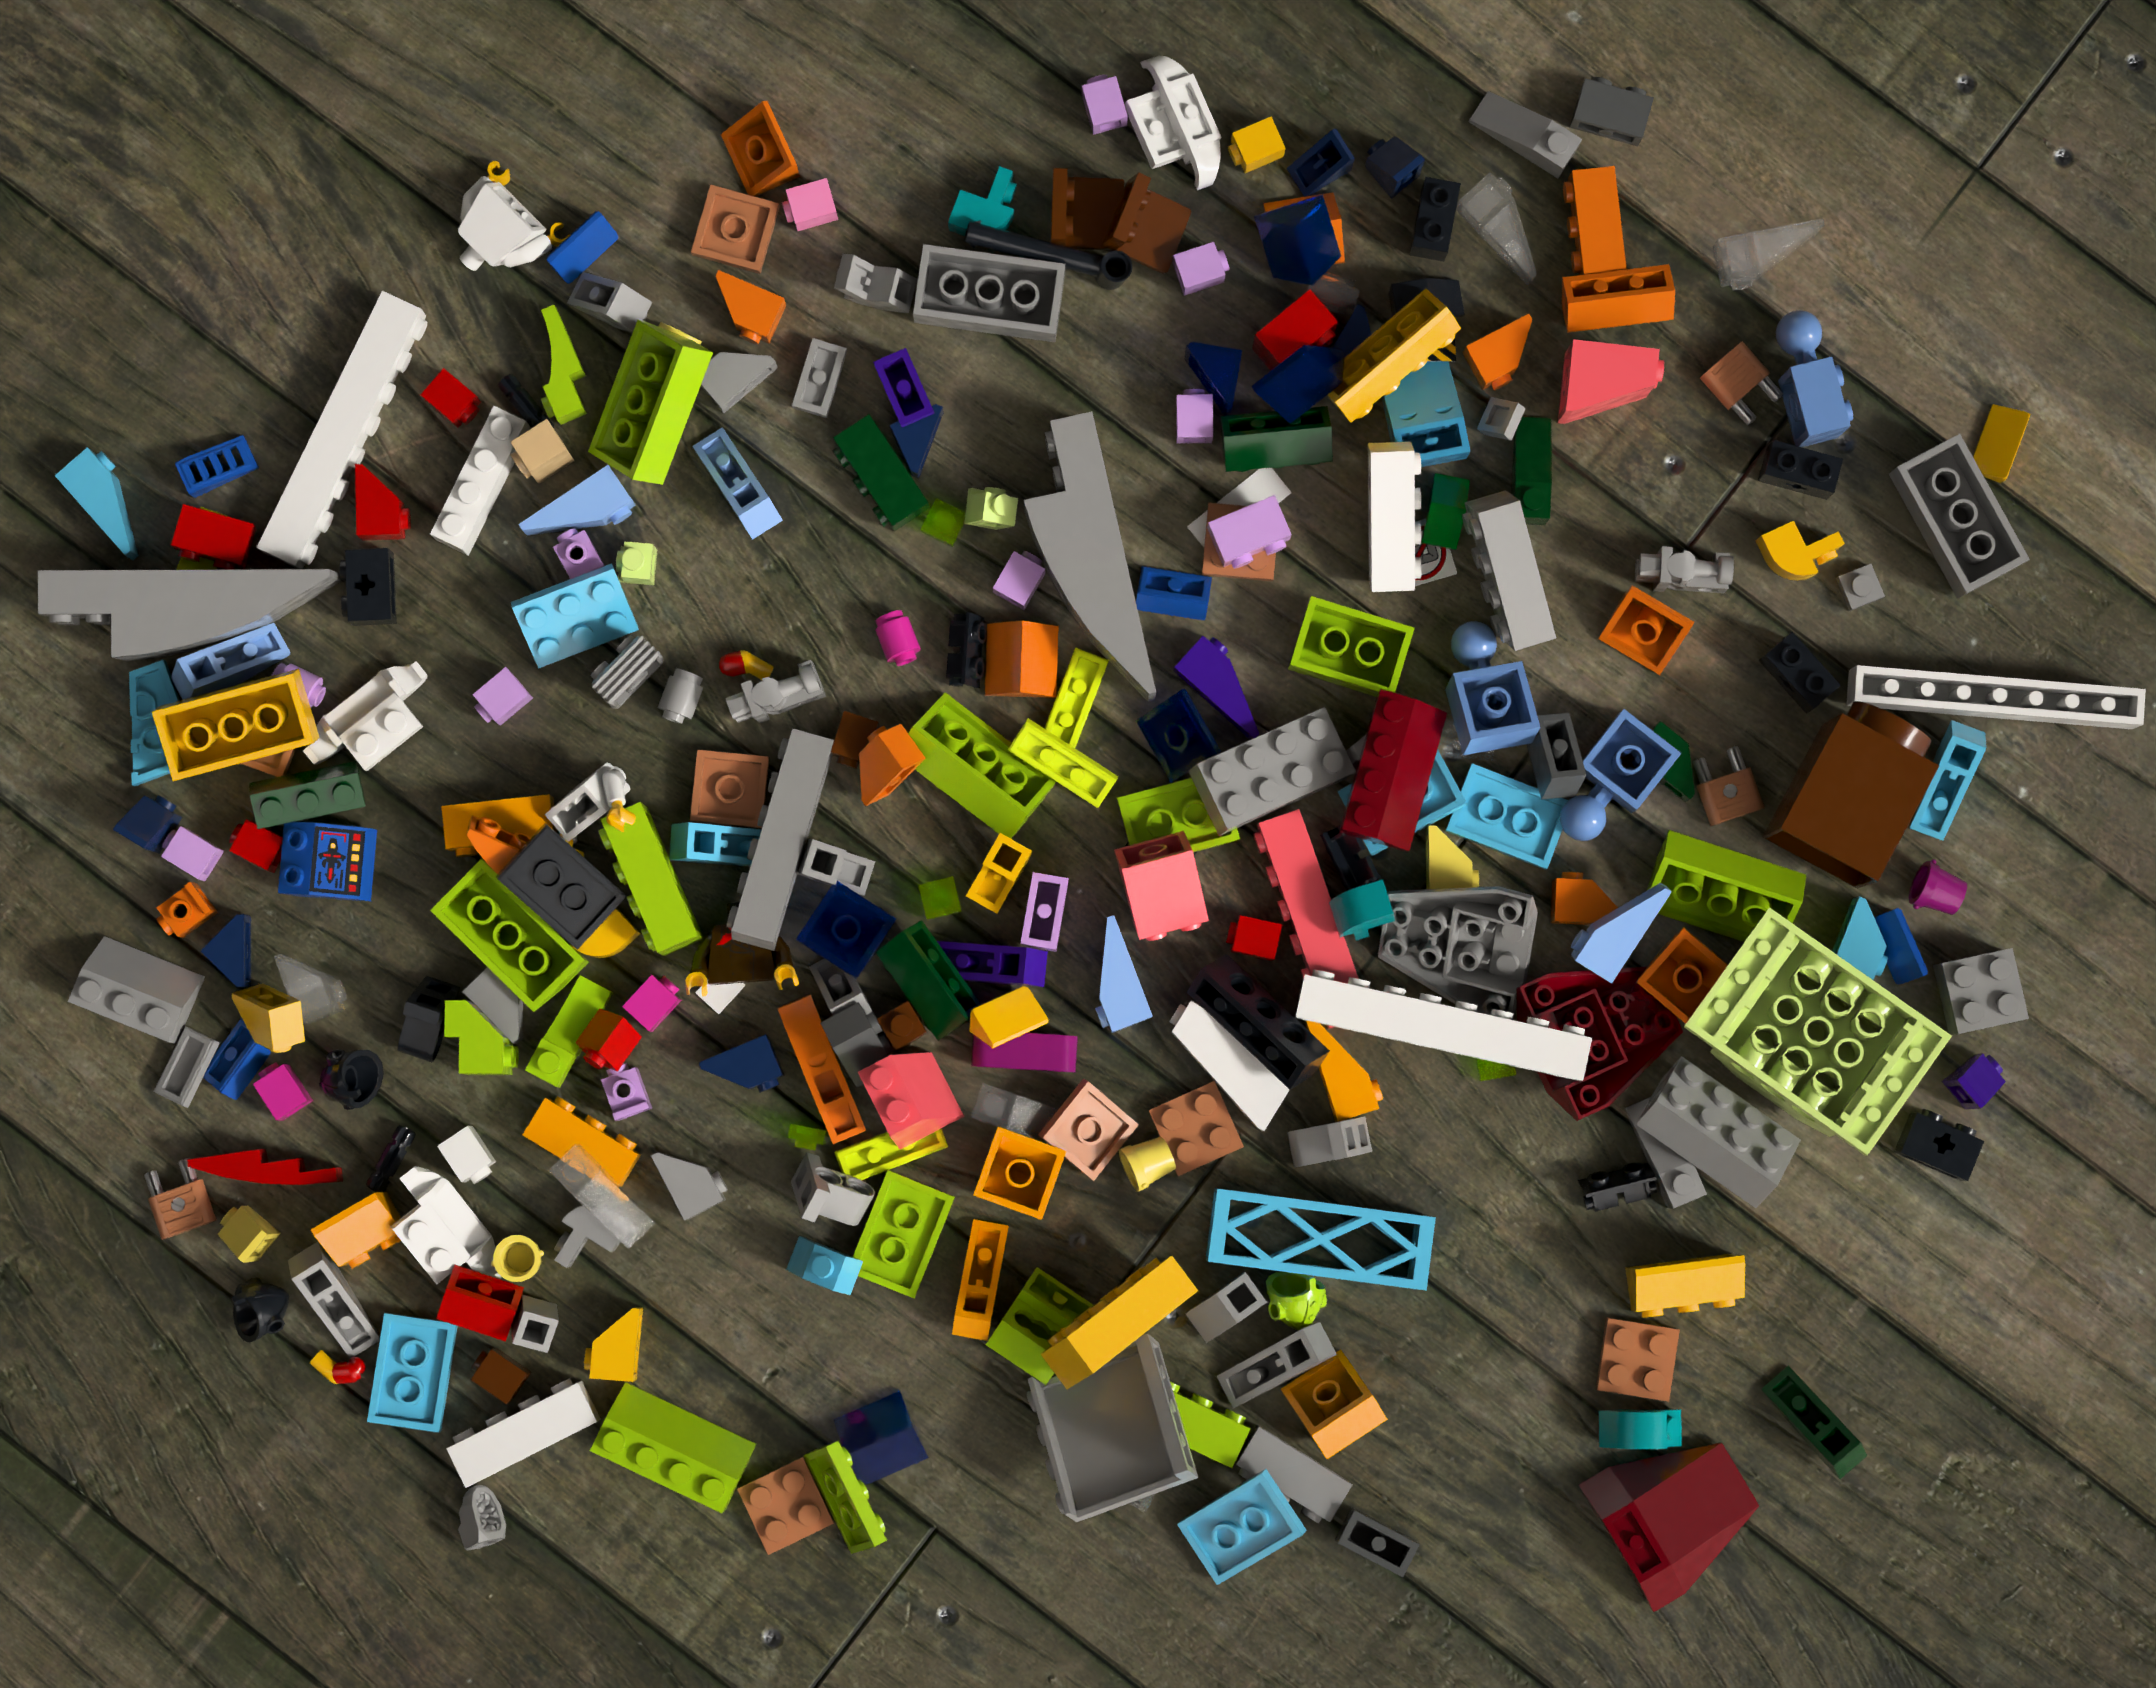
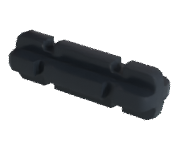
M513 374L505 376L498 383L500 390L506 397H510V402L526 422H531V428L545 419H548L554 428L553 423L546 414H541L543 412L525 388H520L522 385Z
M402 1125L396 1128L392 1135L394 1140L392 1143L389 1142L375 1166L376 1172L371 1173L366 1182V1186L374 1192L386 1191L390 1183L389 1177H393L407 1153L405 1148L412 1144L416 1136L414 1131Z

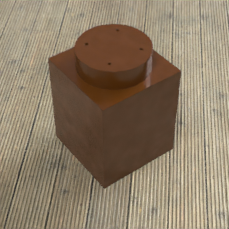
M1853 702L1847 715L1841 713L1822 724L1762 837L1857 889L1878 882L1940 766L1924 757L1932 742L1931 739L1914 725L1886 710L1864 702Z

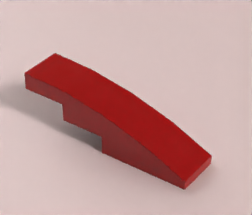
M266 1149L187 1159V1164L190 1168L224 1178L254 1183L310 1185L343 1182L342 1167L306 1172L304 1158L268 1162Z

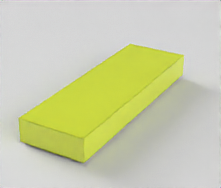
M1075 647L1044 729L1076 748L1109 660Z
M1029 718L1008 748V751L1096 808H1099L1119 777Z
M941 1128L900 1150L888 1132H885L834 1153L843 1174L864 1180L948 1148V1144Z

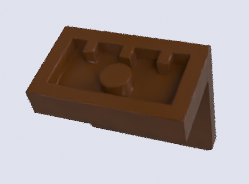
M1053 168L1051 243L1074 249L1110 250L1101 245L1123 193L1124 180L1117 178L1068 177L1067 168Z
M1138 172L1127 181L1101 246L1112 251H1122L1130 259L1165 274L1170 268L1173 255L1176 253L1191 215V209L1147 189L1151 178Z

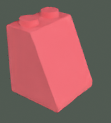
M1573 339L1564 356L1557 423L1566 424L1646 398L1653 388H1657L1658 382H1661L1663 378L1664 360H1659L1660 349Z
M1184 831L1114 850L1139 940L1145 938L1147 941L1159 940L1167 935L1166 932L1177 929L1181 931L1195 930L1201 926V923L1209 921L1193 850Z
M932 1052L889 1055L858 1071L889 1136L900 1150L965 1117Z

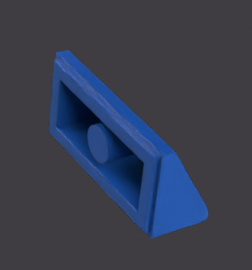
M595 211L547 256L546 260L550 267L567 284H570L618 240V234L599 211Z
M1142 566L1136 598L1137 610L1205 620L1212 577Z
M1895 908L1874 917L1887 946L1883 955L1888 957L1887 966L1895 983L1900 985L1927 975V967L1902 910Z
M241 1017L213 1056L203 1078L222 1094L237 1100L269 1057L271 1051L254 1042Z

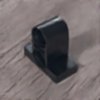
M426 975L405 1003L403 1015H406L398 1043L397 1050L399 1052L431 1063L434 1062L444 1036L445 1000H457L460 990L459 986Z

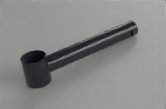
M981 220L969 221L964 242L969 243L973 248L978 245L1027 259L1065 264V269L1094 276L1098 285L1107 290L1119 288L1132 272L1131 259L1122 251H1110L1105 256H1100L1014 232L996 229L980 224ZM1107 263L1116 264L1120 268L1121 277L1115 278L1110 276L1106 271L1105 265Z

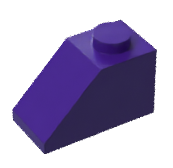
M906 348L873 362L901 427L935 414Z
M1981 1053L1974 1054L1946 1077L1942 1083L1964 1109H1981L2006 1081L2000 1075L2003 1069L1992 1056L1988 1055L1985 1057Z

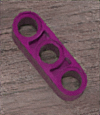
M1025 1033L992 1049L973 1034L971 1066L1076 1073L1078 1036Z

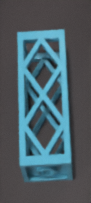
M1215 1188L1205 1260L1214 1263L1427 1291L1436 1217ZM1230 1200L1263 1204L1228 1220ZM1290 1208L1356 1217L1319 1233ZM1277 1210L1306 1233L1309 1238L1276 1253L1267 1255L1235 1228ZM1384 1220L1414 1224L1412 1243ZM1371 1223L1403 1249L1372 1264L1361 1267L1329 1240ZM1226 1233L1256 1257L1224 1253ZM1320 1245L1350 1270L1287 1262L1284 1260ZM1409 1260L1407 1277L1378 1274Z

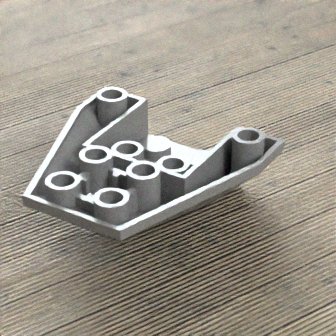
M1499 886L1389 891L1387 894L1395 921L1382 925L1378 958L1456 1004V1001L1478 1005L1476 1012L1491 1015L1492 1009L1514 1013V1018L1517 1009L1516 988L1525 984L1528 975L1538 915L1533 895Z

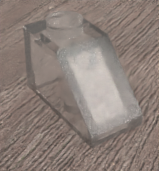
M278 954L274 956L287 994L301 1001L303 1025L346 1010L343 1001L347 1000V994L340 979L335 981L334 976L288 955Z

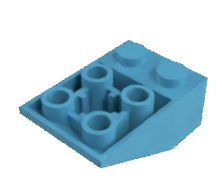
M1427 361L1422 368L1406 375L1394 392L1382 396L1390 441L1411 442L1414 453H1420L1421 467L1467 459L1471 452L1464 416L1449 362Z

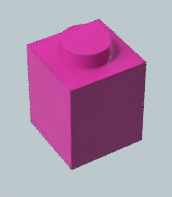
M651 975L622 1007L648 1031L653 1032L682 1001L675 995L680 989L665 975L660 979Z
M277 1062L271 1064L258 1073L261 1079L253 1083V1086L276 1121H284L313 1101L292 1067L288 1064H282L281 1066Z

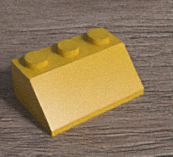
M1731 1253L1625 1267L1631 1311L1641 1312L1642 1318L1664 1315L1663 1308L1677 1307L1678 1313L1699 1311V1304L1713 1302L1714 1308L1735 1306V1299L1745 1298V1257L1741 1254Z

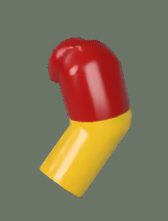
M745 650L725 654L719 661L720 671L726 676L750 673L762 680V678L770 677L774 668L769 663Z
M323 1350L319 1351L309 1363L333 1384L355 1383L361 1379V1374L366 1370L364 1361L359 1357H351L349 1362L336 1363Z

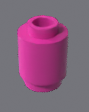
M902 610L889 612L875 620L877 624L875 631L887 662H895L897 666H902L917 659L915 654L921 648L908 617H904Z

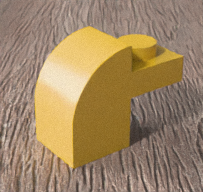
M1794 521L1763 534L1756 540L1762 556L1770 569L1777 575L1789 580H1805L1813 577L1818 573L1814 560L1817 561L1818 565H1822L1838 557L1836 550L1845 544L1838 531L1806 546Z
M1000 833L982 863L983 866L966 897L998 914L1032 854V850Z
M616 908L577 951L595 958L614 956L624 950L641 933Z

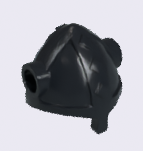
M341 1049L331 1051L326 1055L327 1065L320 1076L319 1086L321 1090L333 1100L341 1103L343 1108L347 1110L367 1105L376 1096L382 1085L384 1071L382 1061L378 1055L370 1050L345 1052Z
M257 1277L251 1278L237 1286L235 1295L232 1297L233 1317L238 1335L243 1341L250 1343L260 1339L267 1333L273 1334L283 1329L285 1325L283 1318L289 1304V1294L283 1288L262 1283L260 1278Z

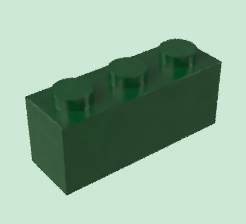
M1328 406L1220 416L1222 452L1226 472H1246L1252 469H1278L1285 466L1317 465L1324 462H1333L1332 426Z
M869 414L833 437L837 446L832 450L843 468L850 465L857 476L852 479L854 485L863 498L867 495L871 496L877 505L872 511L883 527L889 524L895 532L930 508L929 502Z
M357 761L249 783V796L257 829L366 807Z
M922 920L903 930L876 951L884 968L893 976L906 999L912 1003L924 1020L927 1029L933 1033L938 1041L970 1020L971 1010L981 1005Z

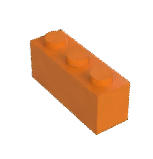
M1615 166L1572 170L1568 181L1563 183V194L1565 203H1571L1572 216L1567 217V229L1569 238H1575L1576 251L1571 252L1573 273L1585 275L1627 269Z
M1669 264L1562 277V310L1567 333L1674 320L1675 287Z

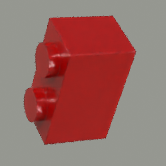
M183 504L171 546L179 551L178 557L199 563L200 557L213 560V567L221 570H235V567L245 569L257 528L253 523Z
M454 1265L436 1319L506 1342L524 1287Z

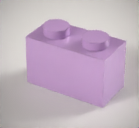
M1275 495L1210 521L1207 525L1208 532L1223 567L1232 564L1234 569L1251 563L1253 561L1252 555L1265 550L1266 554L1270 555L1286 548L1285 542L1290 540L1292 535Z
M1033 872L1021 946L1057 951L1069 878Z

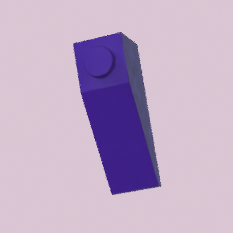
M1202 636L1177 663L1173 672L1249 740L1258 737L1259 731L1232 663L1226 656L1228 649L1216 638L1212 637L1208 640Z
M937 941L964 980L1044 987L1048 951L1027 947Z

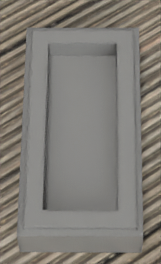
M185 1026L153 1092L188 1108L220 1042Z

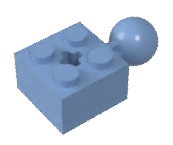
M1792 311L1779 321L1776 328V339L1784 352L1794 356L1796 366L1790 367L1781 376L1778 383L1783 393L1782 398L1795 446L1805 447L1837 439L1851 426L1850 421L1853 420V411L1849 400H1844L1841 386L1844 385V378L1840 366L1834 365L1833 357L1817 360L1815 349L1819 346L1822 339V327L1819 320L1807 311Z
M1478 621L1462 624L1455 630L1452 636L1451 650L1454 657L1461 664L1468 666L1470 670L1453 673L1445 689L1463 755L1530 744L1540 729V723L1522 661L1491 666L1490 660L1493 658L1497 648L1496 636L1489 626Z
M1623 709L1582 759L1586 771L1585 778L1595 786L1588 795L1572 797L1564 804L1560 813V823L1564 832L1569 837L1579 841H1588L1597 837L1605 827L1606 812L1604 808L1611 799L1615 800L1630 813L1635 812L1681 753L1627 710ZM1631 754L1634 757L1631 763L1635 768L1629 767L1625 769L1621 765L1620 755L1625 757Z

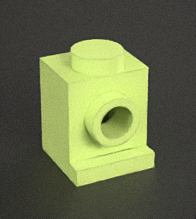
M986 487L984 490L968 488L964 524L994 530L1014 527L1018 498L1006 495V490L1000 488Z
M624 541V546H621V551L618 550L616 558V572H619L618 579L620 583L654 585L657 549L654 544Z

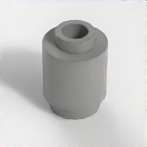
M676 668L674 675H670L658 705V708L664 711L662 717L678 724H683L684 719L692 720L703 687L700 686L703 678Z

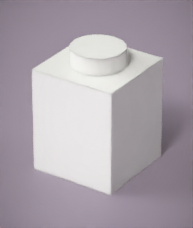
M466 1126L437 1146L461 1182H467L471 1179L473 1184H476L492 1173L489 1167L496 1163V1160L473 1126Z

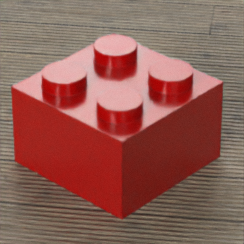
M1309 289L1255 334L1252 349L1279 381L1286 375L1291 379L1306 367L1305 362L1312 353L1319 356L1334 343L1333 339L1336 336L1335 330L1338 321L1313 291Z

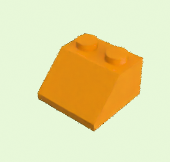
M997 1127L973 1195L1042 1220L1066 1151Z
M376 1192L317 1225L311 1231L338 1267L349 1264L351 1269L371 1259L368 1252L381 1246L384 1251L401 1241L390 1227L401 1219V1216L387 1192Z
M1341 1349L1336 1352L1337 1355L1313 1367L1281 1388L1282 1393L1326 1459H1329L1388 1420L1374 1396Z

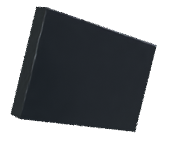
M546 823L496 875V878L577 950L627 897Z

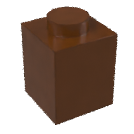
M844 711L831 749L832 755L838 757L836 763L857 769L858 764H860L859 753L869 743L867 737L880 727L879 722Z
M909 1001L877 1019L895 1051L901 1050L928 1034Z
M493 1348L489 1353L483 1350L475 1360L471 1369L476 1372L470 1380L505 1404L513 1401L532 1372L498 1348Z

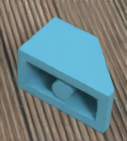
M1859 896L1852 899L1832 952L1874 980L1875 975L1881 976L1886 966L1888 957L1883 954L1887 946L1867 900Z
M799 1236L786 1270L802 1279L832 1291L851 1295L863 1261Z

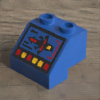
M314 822L285 823L278 893L299 897L371 902L377 830Z

